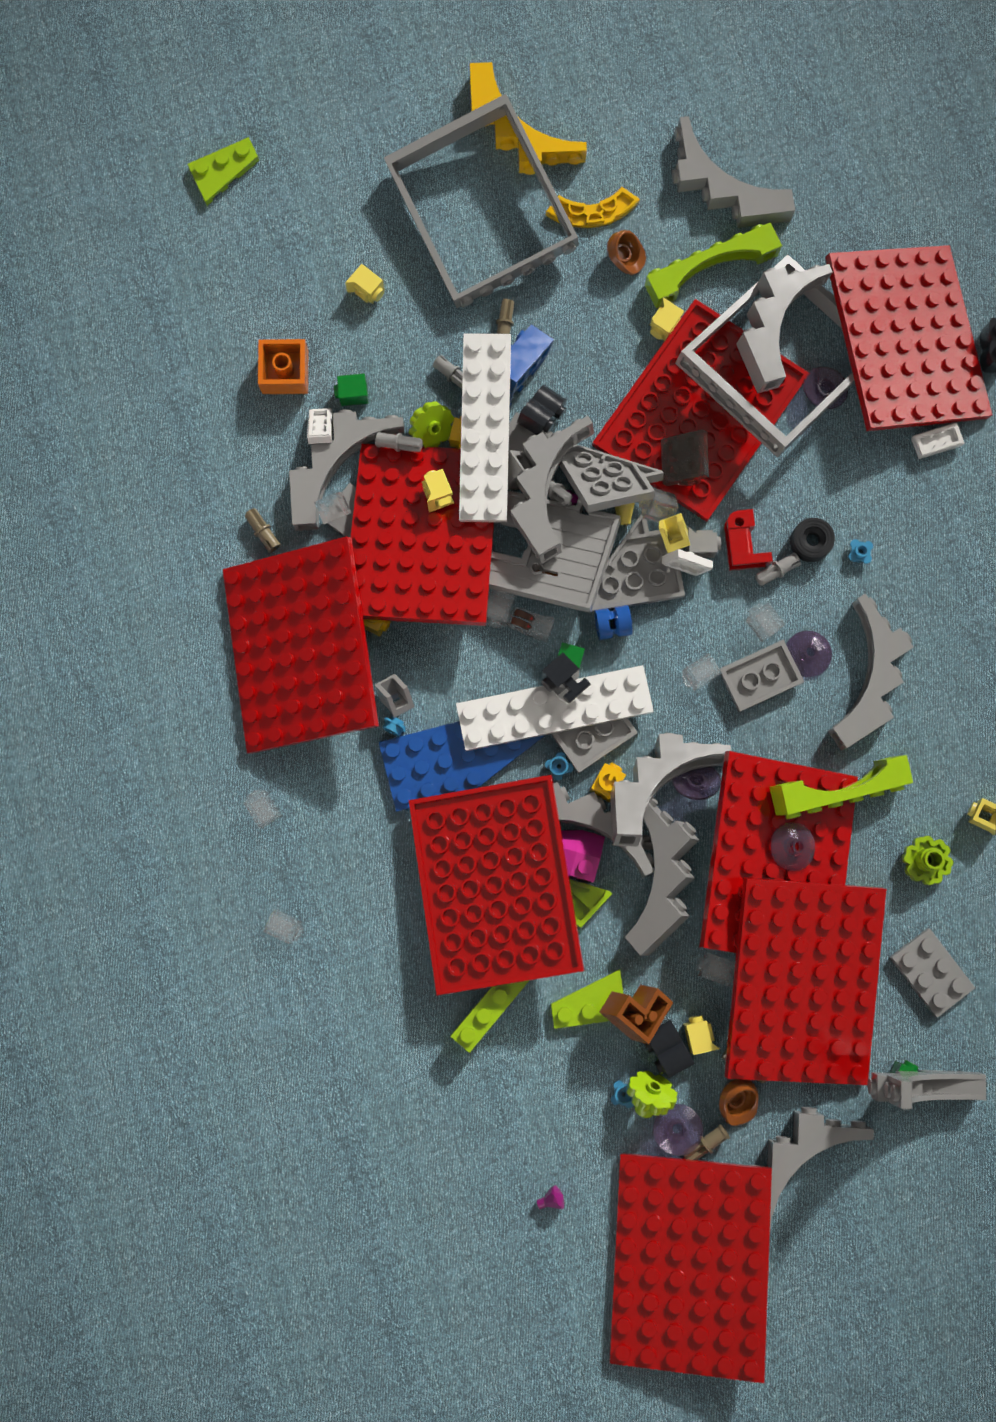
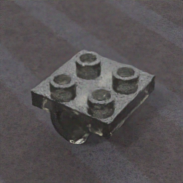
M702 429L661 439L662 471L664 472L662 484L666 486L675 484L692 486L699 484L701 479L709 477L707 431Z

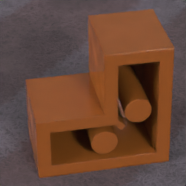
M640 985L633 997L612 991L601 1008L600 1013L631 1040L649 1044L672 1006L673 1001L658 988Z

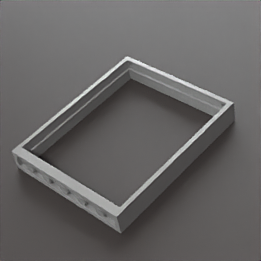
M507 94L384 157L386 165L456 308L469 306L473 303L474 299L490 295L495 288L501 285H510L514 282L515 278L521 275H529L534 272L536 267L542 264H551L555 261L556 257L562 254H570L579 246L578 236ZM506 115L567 238L457 293L398 171Z
M789 255L774 267L775 269L785 267L788 274L795 270H799V272L804 271L799 263ZM756 283L681 351L675 364L778 458L855 381L853 373H851L803 421L785 436L700 358L695 351L760 293ZM819 286L804 293L808 299L842 328L835 297L830 291L826 290L823 286Z

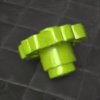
M437 401L426 402L423 407L416 409L410 418V424L412 425L409 429L410 436L422 439V444L425 448L438 447L440 441H447L452 429L450 424L454 421L451 410L444 405L441 406Z
M928 835L914 838L912 845L906 846L902 855V861L907 864L905 873L910 876L912 881H922L924 885L942 882L943 875H949L953 866L952 858L948 857L950 848L945 845L943 840L937 839L933 841L932 837Z
M639 1071L635 1077L630 1078L627 1084L626 1093L632 1097V1104L635 1105L636 1113L643 1118H651L653 1115L658 1116L660 1114L666 1115L668 1110H672L677 1102V1092L671 1089L672 1083L662 1075L654 1076L650 1071Z

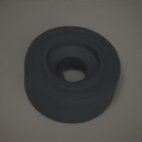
M808 518L801 521L795 527L790 537L792 551L798 555L799 559L806 562L822 560L830 553L835 543V534L832 527L820 518ZM813 534L817 536L818 545H809L806 541L807 535Z

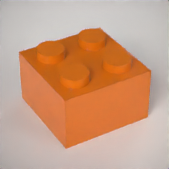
M305 339L258 340V386L262 394H308L309 350Z

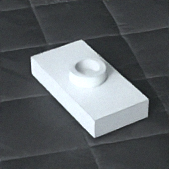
M331 408L310 409L307 434L308 444L332 443L333 410Z
M957 422L913 435L911 438L918 459L958 448L965 444Z
M677 549L662 556V564L695 576L713 569V561L697 556L693 552Z

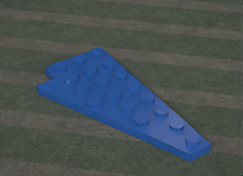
M460 721L379 742L396 812L410 809L409 800L479 788L546 735L466 751Z

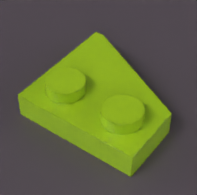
M569 879L576 922L581 928L613 893Z

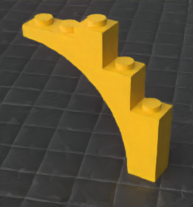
M492 62L470 63L471 108L473 111L502 95L494 78ZM505 115L488 124L495 126L496 149L508 151L518 148L519 173L535 174L507 116ZM519 118L541 164L553 166L558 163H570L576 165L586 161V142L566 141L550 137L533 129Z

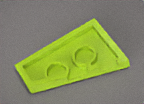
M249 137L187 165L208 206L213 202L212 199L218 193H223L235 178H240L259 161V158Z
M620 969L552 1002L551 1010L554 1029L609 1021L600 1013V1010L612 991L624 994Z

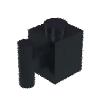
M561 653L542 670L541 682L543 686L550 692L553 690L557 695L567 689L569 692L563 698L568 704L591 685L586 678L582 679L579 683L575 681L579 678L580 669L564 653Z

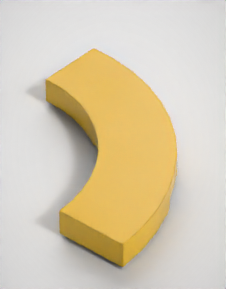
M623 187L609 198L592 205L570 201L560 195L558 196L572 226L577 228H596L616 222L629 214L640 201L638 197ZM550 206L545 216L560 223L552 206Z

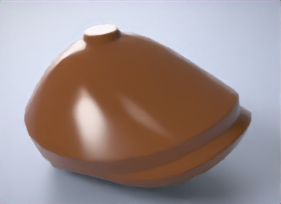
M622 230L612 234L609 238L607 253L613 264L626 274L632 276L638 274L645 265L646 253L637 236L629 230Z
M735 1079L723 1087L720 1094L719 1107L727 1124L737 1126L747 1123L755 1117L759 1098L756 1085L750 1080Z

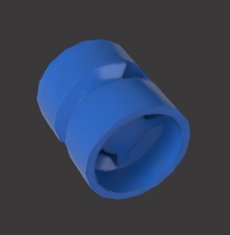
M628 605L614 607L613 611H610L608 608L594 611L595 626L599 640L611 639L614 634L618 637L632 635V620ZM613 619L614 627H610L609 620Z

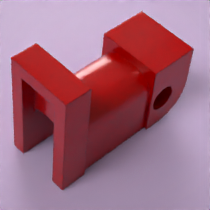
M753 509L734 511L729 515L724 524L729 571L769 567L773 562L772 552L753 553L751 532L755 527Z

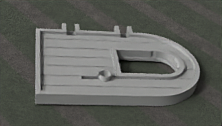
M508 491L507 522L494 523L517 528L512 520L510 510L519 502H526L525 496L522 493ZM579 497L577 506H568L567 504L562 506L557 501L547 499L548 520L560 542L562 553L541 564L529 545L527 550L524 551L522 558L492 552L489 589L591 613L619 529L620 516L602 511L589 512V515L581 514L584 506ZM549 572L553 574H558V576H552L544 573Z

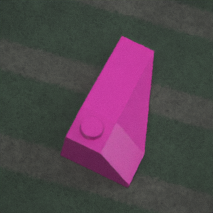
M584 830L561 831L569 877L593 883L599 866L605 836Z

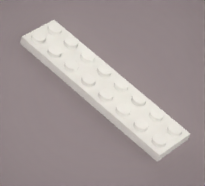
M464 334L460 522H507L511 334Z
M642 665L578 678L575 680L577 683L586 678L591 685L570 704L563 698L569 692L567 689L557 695L553 690L550 692L544 686L456 703L465 750L470 751L653 713L644 667Z

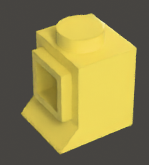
M363 264L345 282L347 293L355 292L366 303L370 302L373 304L375 301L378 302L384 294L383 280Z
M663 298L660 308L651 319V335L665 341L680 321L684 310Z
M443 469L427 472L424 475L422 486L428 500L429 512L454 504L451 496L453 493Z
M682 513L659 521V531L668 553L690 546L688 530Z
M984 798L978 800L977 803L973 802L967 812V815L971 816L968 822L990 832L992 835H996V804ZM981 810L992 814L989 821L978 817Z
M703 1015L688 1018L689 1022L683 1024L690 1053L697 1055L720 1049L712 1043L715 1039L711 1023L704 1020Z

